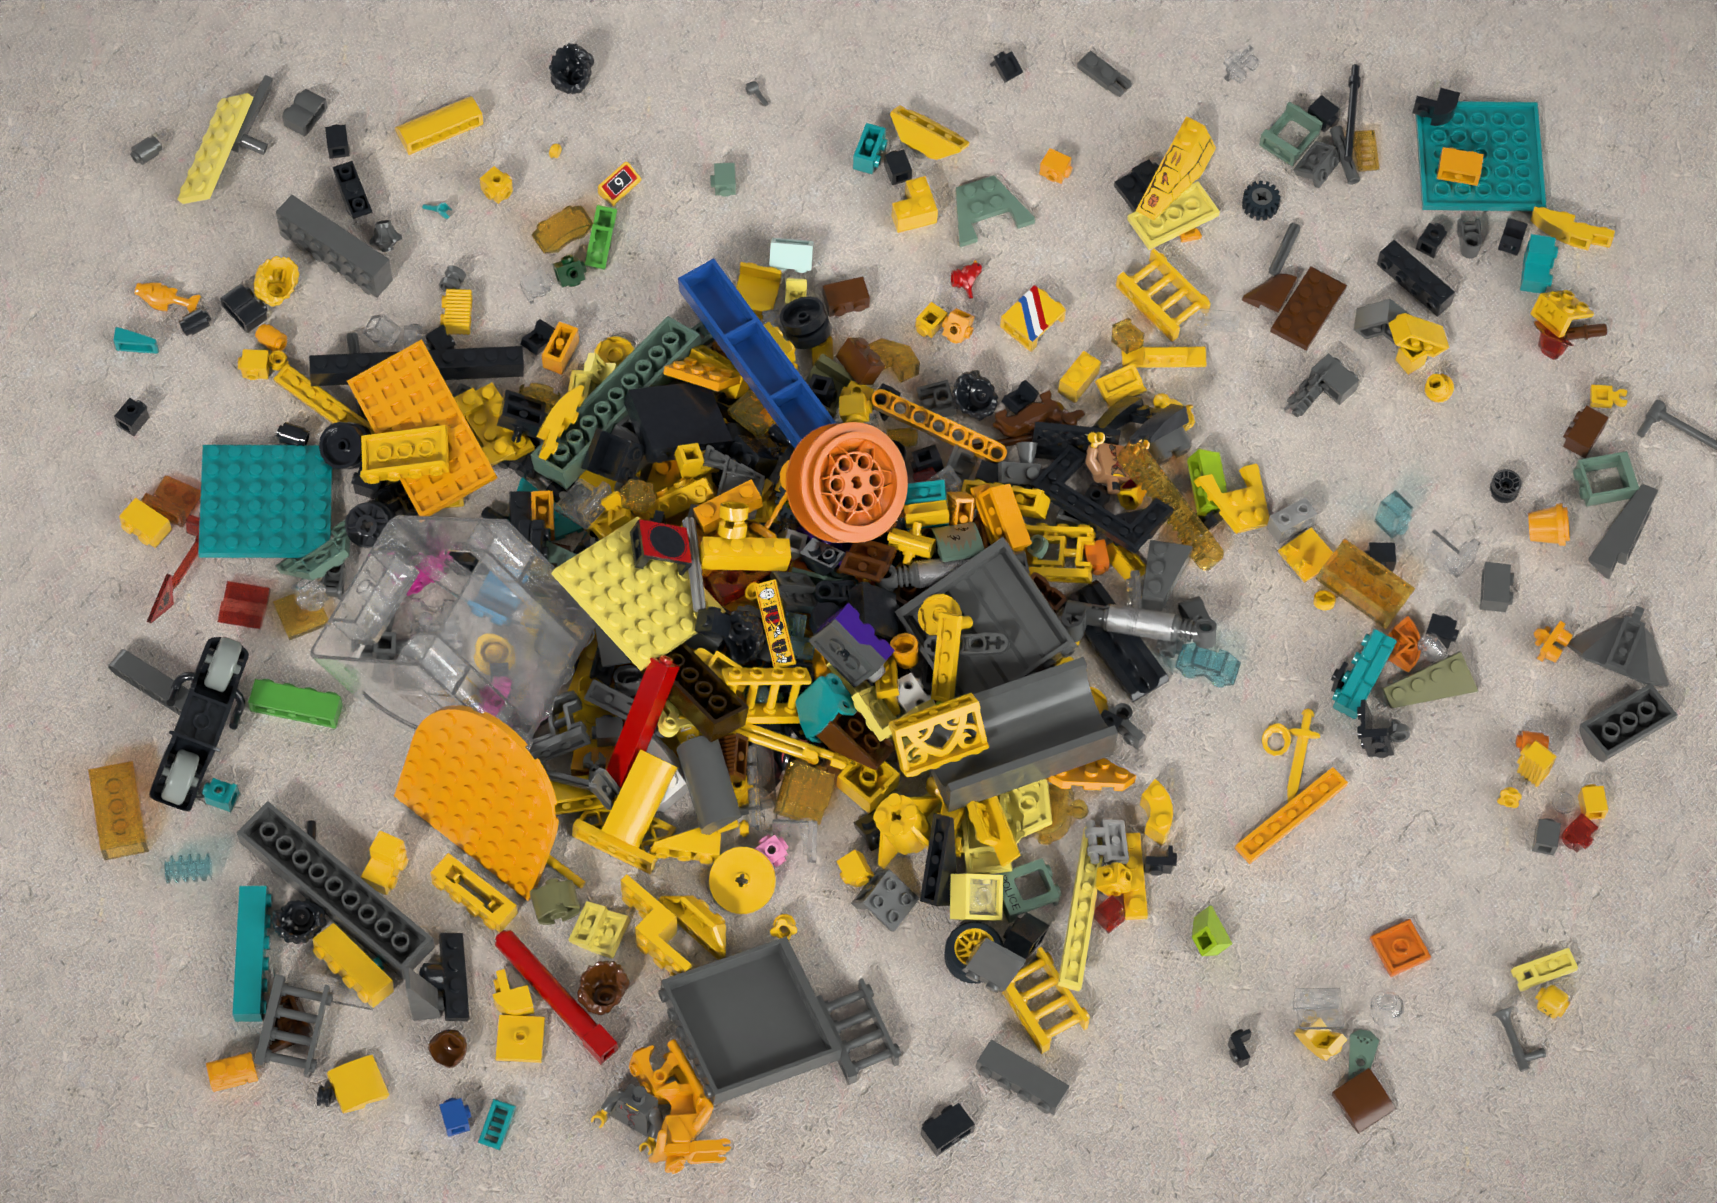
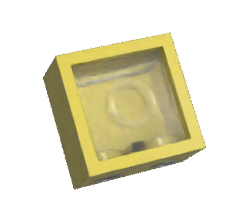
M951 874L950 919L1002 921L1003 875Z

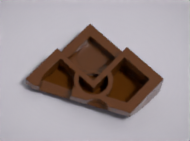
M1277 274L1245 294L1242 301L1257 308L1262 305L1279 313L1283 304L1292 293L1297 277L1290 274Z

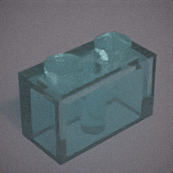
M1395 490L1380 502L1374 522L1393 539L1396 535L1399 534L1401 536L1408 530V523L1412 519L1411 514L1414 507Z

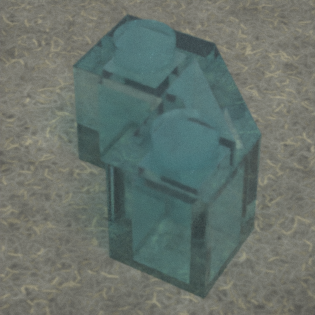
M1195 643L1183 645L1175 668L1186 678L1193 679L1194 677L1205 676L1212 682V685L1223 688L1224 686L1234 685L1241 662L1228 651L1219 649L1217 653L1200 648Z

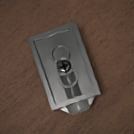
M848 603L828 618L808 641L855 688L866 679L870 682H876L885 673L883 664L895 650L886 640L878 639L874 634L875 629L869 623H863L859 619L860 614Z

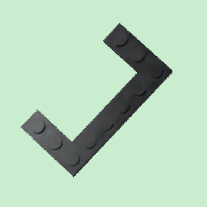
M1069 445L1031 484V490L1032 488L1043 490L1044 494L1051 499L1050 502L1135 554L1173 514L1174 508L1155 498L1131 524L1127 523L1065 484L1086 460L1085 453Z

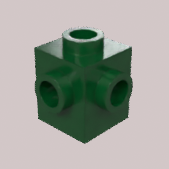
M564 256L561 258V261L552 264L557 282L562 288L566 286L575 287L580 285L581 281L586 280L584 275L587 272L583 260L580 261L576 256Z

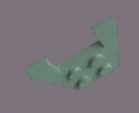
M994 175L956 187L960 247L978 241L972 223L1010 212L1017 229L1035 224V217Z
M345 520L331 528V533L334 536L332 539L299 561H296L294 558L284 559L275 565L281 574L314 580L323 577L332 567L344 563L350 553V539L346 534Z

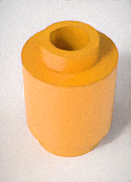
M270 324L260 325L255 333L258 342L271 351H282L287 345V336Z

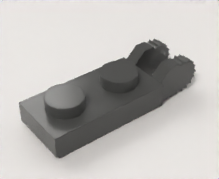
M1091 50L1077 63L1079 70L1118 97H1121L1124 91L1116 82L1126 89L1132 86L1131 81L1125 75H1121L1120 72Z

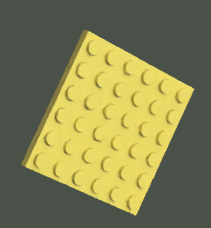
M636 517L556 567L551 574L637 668L642 671L651 663L650 658H659L661 655H666L698 633L695 631L698 612L693 610L688 570L681 576L678 573L677 563L650 559L643 569L635 568L630 531L640 519ZM704 588L705 610H708V607H717L725 614V609Z

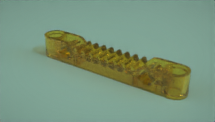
M1129 441L1118 453L1117 457L1120 465L1136 484L1142 485L1141 489L1147 491L1146 496L1152 497V501L1158 498L1174 508L1173 514L1167 520V524H1172V530L1178 531L1177 537L1181 538L1182 545L1193 546L1191 558L1202 570H1211L1223 559L1224 552L1222 547L1146 447L1139 441L1136 444H1130Z

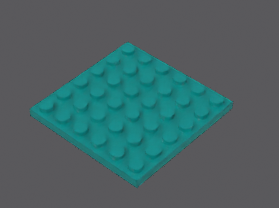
M1458 101L1453 118L1448 123L1440 126L1430 125L1432 118L1420 117L1415 114L1422 210L1533 211L1534 207L1547 208L1538 102ZM1443 147L1484 154L1481 175L1477 186L1437 179L1439 159Z
M203 445L199 558H303L331 539L332 467L323 460L319 445Z

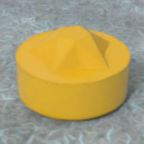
M1318 591L1314 595L1313 604L1320 610H1330L1335 606L1336 597L1329 591Z

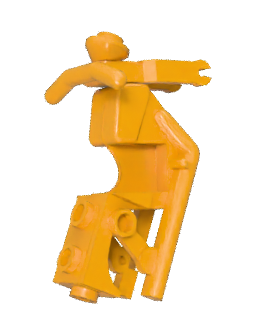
M676 1039L668 1042L667 1046L670 1052L663 1055L665 1063L655 1072L652 1070L649 1061L654 1046L641 1047L634 1051L629 1063L631 1074L637 1078L640 1086H643L647 1093L658 1099V1105H671V1112L665 1117L662 1129L658 1131L656 1147L653 1154L648 1157V1161L652 1164L666 1161L665 1172H671L672 1174L680 1172L684 1168L686 1160L690 1164L725 1162L727 1157H719L718 1155H725L730 1151V1146H723V1144H730V1140L723 1138L719 1140L694 1141L707 1125L714 1105L710 1098H706L701 1081L696 1077L692 1066ZM673 1076L677 1080V1082L666 1083Z

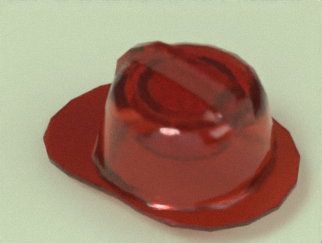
M1539 321L1533 322L1540 331L1538 346L1545 356L1556 360L1564 354L1569 346H1574L1573 343L1567 341L1564 337L1558 338Z

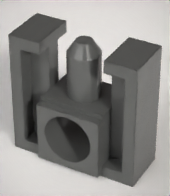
M948 379L916 387L919 400L933 395V398L922 400L920 402L921 407L928 408L936 405V408L929 410L943 417L957 414ZM942 397L947 398L945 401H939Z

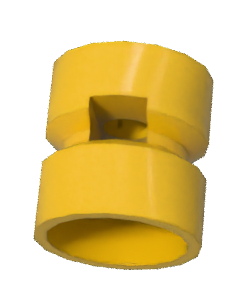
M740 502L721 503L719 516L722 520L719 522L718 535L729 539L745 538L747 535V523L744 521L748 519L749 506Z

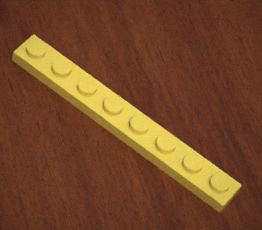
M1086 826L1083 829L1058 979V986L1080 991L1082 988L1098 890L1095 888L1097 868L1102 866L1103 855H1099L1100 862L1097 864L1091 863L1090 856L1087 854L1089 844L1088 838L1085 837ZM1097 837L1098 845H1103L1102 837Z

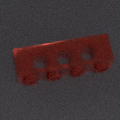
M790 559V563H789V566H788L787 571H780V572H789L790 567H791V563H792V559ZM722 570L720 572H713L707 577L705 589L724 607L745 596V590L749 584L770 581L771 571Z

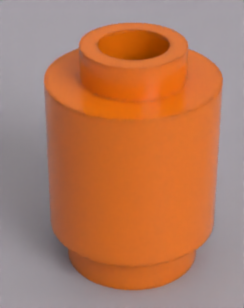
M1522 731L1521 735L1517 734L1516 748H1519V752H1521L1528 743L1532 745L1535 741H1538L1548 749L1549 736L1539 732Z

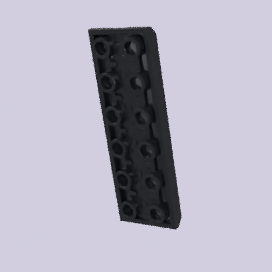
M1095 580L1092 584H1088L1077 592L1065 597L1066 602L1063 606L1065 608L1068 600L1103 606L1108 604L1116 605V603L1098 580ZM1086 626L1085 637L1132 702L1169 682L1167 673L1140 636L1104 631L1102 627Z

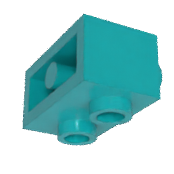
M869 123L865 124L853 156V169L873 174L875 167L879 168L882 158L880 153L886 150L888 139H885L886 128Z

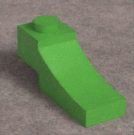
M597 205L585 266L605 270L617 209Z

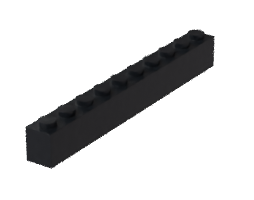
M523 346L428 350L444 380L524 377ZM400 351L309 355L311 387L349 385L348 380Z

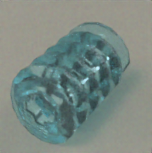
M206 853L204 860H202L200 854H197L196 860H193L191 854H188L186 861H184L182 855H179L178 861H175L173 855H170L168 862L165 860L164 870L167 884L171 883L172 877L175 883L180 882L181 876L185 883L189 882L190 876L193 882L198 881L199 875L202 881H207L208 875L211 880L213 878L212 860L209 853Z

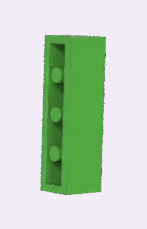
M255 679L248 701L251 712L335 729L343 706L341 696L334 692H318L310 687L305 689L298 688L290 683L278 684L270 679Z

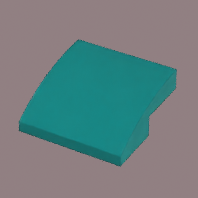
M945 480L909 483L904 505L946 500L947 502ZM949 523L922 526L921 529L949 526Z

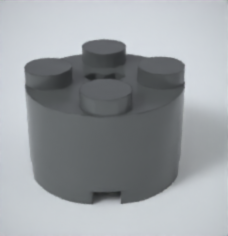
M1181 426L1150 443L1147 451L1153 463L1161 466L1167 463L1168 459L1173 455L1178 458L1186 454L1187 450L1191 448L1192 443L1184 427Z

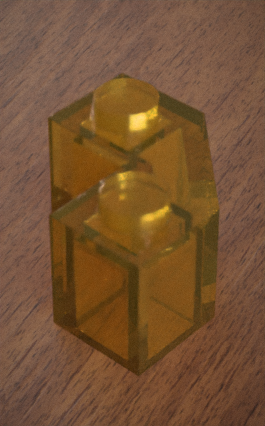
M883 338L869 344V347L880 356V360L884 363L885 368L883 370L891 367L900 383L919 375L920 361L910 346Z

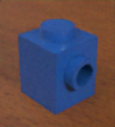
M449 1098L443 1104H439L448 1137L470 1131L468 1118L472 1117L468 1104L463 1105L462 1098Z

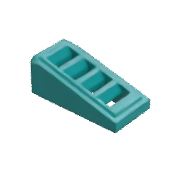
M115 327L113 341L116 351L153 354L159 352L156 339Z
M493 1099L478 1143L500 1150L514 1116L516 1106ZM496 1109L508 1111L507 1116L496 1113ZM493 1117L505 1120L504 1125L492 1121ZM490 1125L502 1129L501 1133L489 1130ZM487 1134L498 1137L499 1139L497 1142L486 1139L485 1137Z

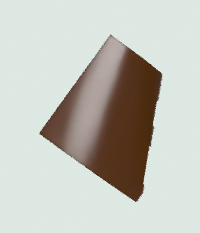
M287 994L281 997L280 1005H283V1008L305 1012L299 997ZM285 1017L276 1018L274 1027H278V1030L309 1037L313 1036L314 1031L309 1022ZM275 1039L270 1044L269 1049L272 1052H277L297 1043Z

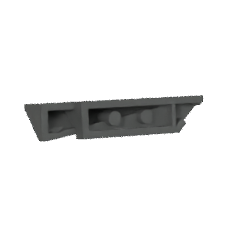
M1642 484L1588 558L1589 562L1605 578L1610 579L1617 562L1623 565L1627 564L1650 516L1651 505L1658 493V489Z

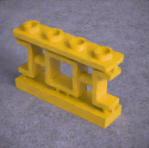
M1025 523L1029 536L1039 534L1045 537L1049 544H1060L1058 561L1040 560L1033 556L1032 564L1034 567H1029V575L1033 572L1039 573L1048 582L1092 584L1091 562H1082L1084 545L1095 544L1094 538H1096V533L1093 528L1085 524H1080L1078 527H1069L1067 524L1048 526L1045 523H1036L1033 526ZM1066 537L1078 538L1077 549L1066 548ZM1024 548V549H1023V550H1025L1026 556H1032V555L1027 551V548ZM1076 557V568H1065V558Z

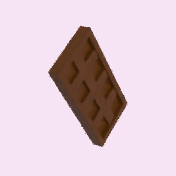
M1310 266L1272 325L1270 332L1307 351L1345 292L1347 285Z

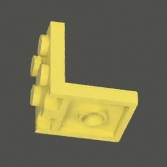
M873 685L853 695L851 698L854 701V707L858 712L862 713L866 719L867 727L875 733L879 741L890 738L892 732L888 722L896 720L884 700H878L875 686ZM932 699L926 701L901 717L935 706V703Z

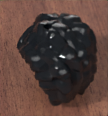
M568 43L567 46L564 45L563 48H558L556 55L552 56L551 65H549L551 83L555 86V89L567 94L581 93L589 83L590 76L592 75L591 68L594 65L592 54L588 53L583 47L573 43Z
M979 370L964 372L957 377L952 391L956 409L961 410L962 414H968L971 418L978 421L991 416L998 405V395L995 393V387L991 384L990 380L982 377Z
M736 610L730 613L732 621L729 637L723 639L728 648V658L743 666L745 663L757 658V654L762 651V647L765 645L766 633L758 616L748 610Z
M291 900L281 907V910H274L272 913L271 922L273 928L286 943H307L309 939H313L317 933L321 932V927L327 925L324 918V909L316 903H311L309 900L303 902Z

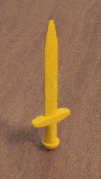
M1309 708L1304 709L1301 713L1303 715L1301 728L1288 729L1291 735L1297 736L1287 786L1288 803L1295 798L1299 788L1308 739L1320 738L1319 733L1309 730L1311 718L1314 717L1313 710Z

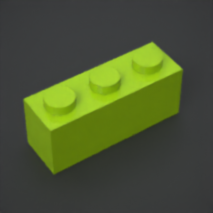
M1198 449L1187 458L1197 515L1206 516L1214 510L1217 513L1220 509L1213 501L1207 499V493L1201 486L1198 488L1194 480L1198 477L1212 474L1220 491L1226 493L1227 489L1220 453Z

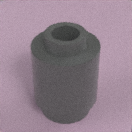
M147 137L131 147L132 152L130 155L135 163L144 165L159 155L162 146L156 137Z

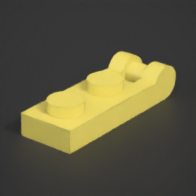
M1567 948L1511 969V974L1514 978L1516 977L1519 990L1525 991L1538 984L1575 972L1578 966L1570 949ZM1530 972L1532 977L1526 979L1524 973Z

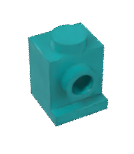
M213 778L211 783L207 782L205 784L202 794L205 795L206 804L231 812L240 792L237 784H230Z

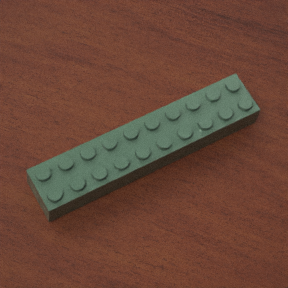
M667 316L583 401L581 407H577L576 412L579 413L577 420L574 424L570 423L560 438L557 437L556 442L559 445L555 454L550 453L546 461L539 458L543 442L531 454L534 470L567 490L585 471L581 467L596 428L612 433L615 425L628 415L624 405L628 390L664 386L672 382L675 378L664 375V367L672 364L674 361H681L689 357L692 348L702 345L700 334Z

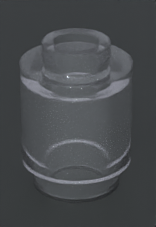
M1425 634L1420 638L1418 649L1431 664L1449 656L1448 649L1435 634Z

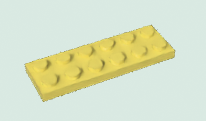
M249 93L223 98L218 102L216 112L210 120L209 128L202 138V144L195 154L192 167L188 170V176L180 188L177 200L182 204L210 199L252 103L253 97Z

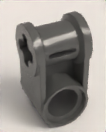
M1458 219L1457 235L1459 237L1460 252L1465 258H1475L1479 254L1482 243L1480 219H1475V221Z
M344 563L336 566L340 567L338 571L332 572L329 569L322 577L319 592L320 598L328 596L338 597V600L343 599L346 577Z
M1200 596L1178 603V610L1184 621L1189 619V622L1194 620L1195 623L1201 618H1210Z

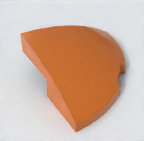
M1407 616L1387 635L1397 641L1388 660L1399 668L1410 672L1416 665L1421 650L1419 649L1418 651V641L1420 640L1418 629L1410 617Z

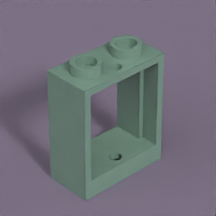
M1627 451L1580 459L1573 469L1574 479L1578 481L1580 486V498L1584 499L1586 507L1631 499L1639 489ZM1617 467L1623 488L1592 494L1586 472Z

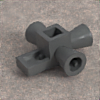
M1016 443L1020 463L998 462V483L1010 484L1011 487L1017 485L1025 489H1031V484L1046 469H1041V464L1034 463L1038 443Z
M376 612L373 614L376 626L373 636H350V659H375L372 679L389 681L394 679L391 660H394L395 654L412 658L417 657V637L396 640V632H391L395 614L391 612Z

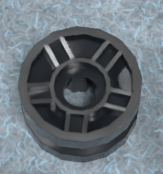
M1499 470L1494 474L1489 491H1491V496L1500 503L1514 501L1521 489V478L1512 470Z

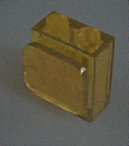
M796 758V760L787 763L773 813L813 827L821 824L824 810L829 805L834 788L835 774L829 773V769L817 765L815 768L809 766L808 761Z

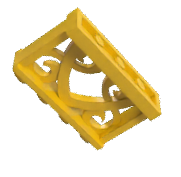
M972 693L888 722L900 770L906 777L918 776L921 772L940 768L943 764L960 761L963 757L979 754L989 748L980 713V704ZM972 712L974 723H966L967 714ZM951 719H954V720L952 721V723H956V724H954V725L947 724V721H949V720H951ZM937 724H941L945 729L954 730L942 748L924 742L930 737L934 726ZM927 728L924 734L922 732H919L920 730ZM964 729L975 730L976 737L964 741L966 737H971V735L968 732H965ZM907 735L911 743L904 748L901 737ZM915 746L918 747L913 751L912 756L913 758L917 754H920L921 756L914 760L908 761L907 755L909 751Z

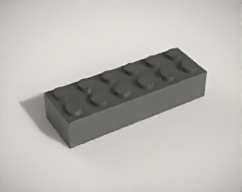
M291 194L277 209V223L280 235L284 239L296 243L300 250L311 253L318 262L323 261L333 272H339L348 282L360 286L366 294H372L378 298L393 281L390 260L294 195Z

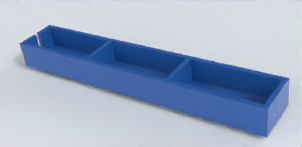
M714 258L678 277L679 292L794 448L811 431L824 425L836 423Z

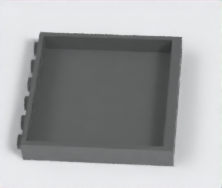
M787 936L661 980L660 990H658L659 998L662 1003H666L668 1017L671 1022H675L677 1036L686 1045L685 1052L687 1058L693 1060L695 1075L698 1079L702 1080L704 1094L707 1099H711L713 1105L840 1060L842 1048Z

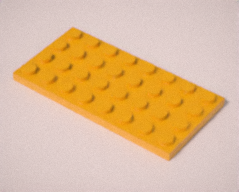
M422 339L347 381L375 434L446 425L448 430L449 472L439 476L422 475L417 479L409 477L400 478L403 487L422 520L498 478Z

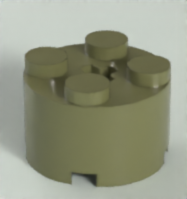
M558 878L549 879L545 882L546 885L532 889L529 892L536 918L541 925L555 924L554 920L562 918L564 922L580 913V903L572 880L559 881Z

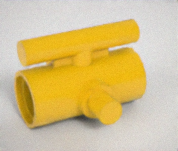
M914 521L912 530L910 529L909 532L893 528L892 532L888 534V545L896 547L897 550L903 552L902 564L911 565L912 558H915V555L931 559L933 556L936 539L922 536L920 532L922 523Z

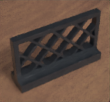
M1035 421L1032 441L1038 443L1035 458L1055 460L1069 445L1087 455L1086 450L1091 445V442H1089L1088 436L1085 434L1091 432L1104 433L1105 440L1103 443L1119 445L1121 430Z

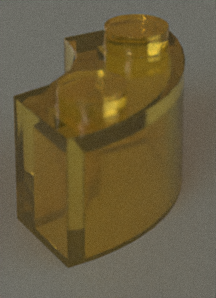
M570 205L549 219L538 223L537 229L531 236L543 254L559 253L570 242L584 238L594 223L582 205L574 207Z

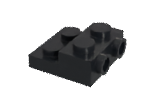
M1149 159L1132 168L1130 174L1114 182L1115 189L1133 212L1136 211L1159 168L1157 163L1152 164Z

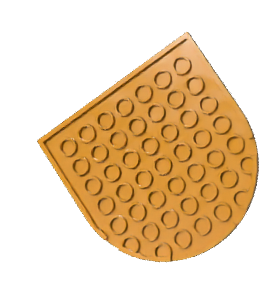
M451 705L440 708L427 716L417 727L394 797L516 891L517 894L529 901L531 900L529 892L538 887L558 830L559 821L554 807L557 805V800L551 781L538 758L534 759L526 749L528 744L500 719L487 712L482 714L474 711L470 706Z

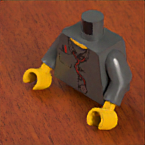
M629 1084L626 1089L620 1088L612 1091L602 1104V1110L597 1111L591 1118V1123L595 1118H600L602 1123L599 1128H601L607 1122V1114L610 1113L611 1117L646 1137L649 1136L646 1141L640 1144L639 1150L642 1152L648 1146V1155H650L655 1150V1139H657L658 1131L661 1130L664 1121L658 1107V1099L647 1093L643 1086H635L633 1084Z

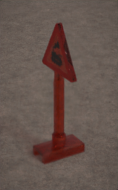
M189 514L186 519V531L188 534L196 536L195 542L174 575L166 574L148 616V623L154 622L173 606V591L180 584L198 556L199 517Z

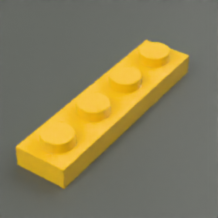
M1126 833L1129 861L1123 865L1132 871L1130 892L1122 893L1125 920L1147 919L1148 912L1140 833Z

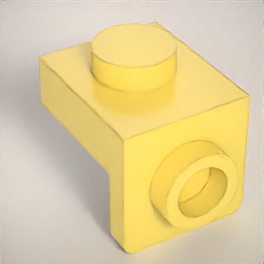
M786 279L785 305L795 299L807 296L806 279Z
M588 353L583 372L595 384H601L618 365L616 363H605L596 353Z

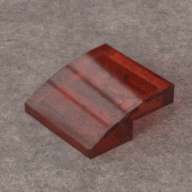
M227 581L224 600L221 601L217 622L261 630L271 589Z

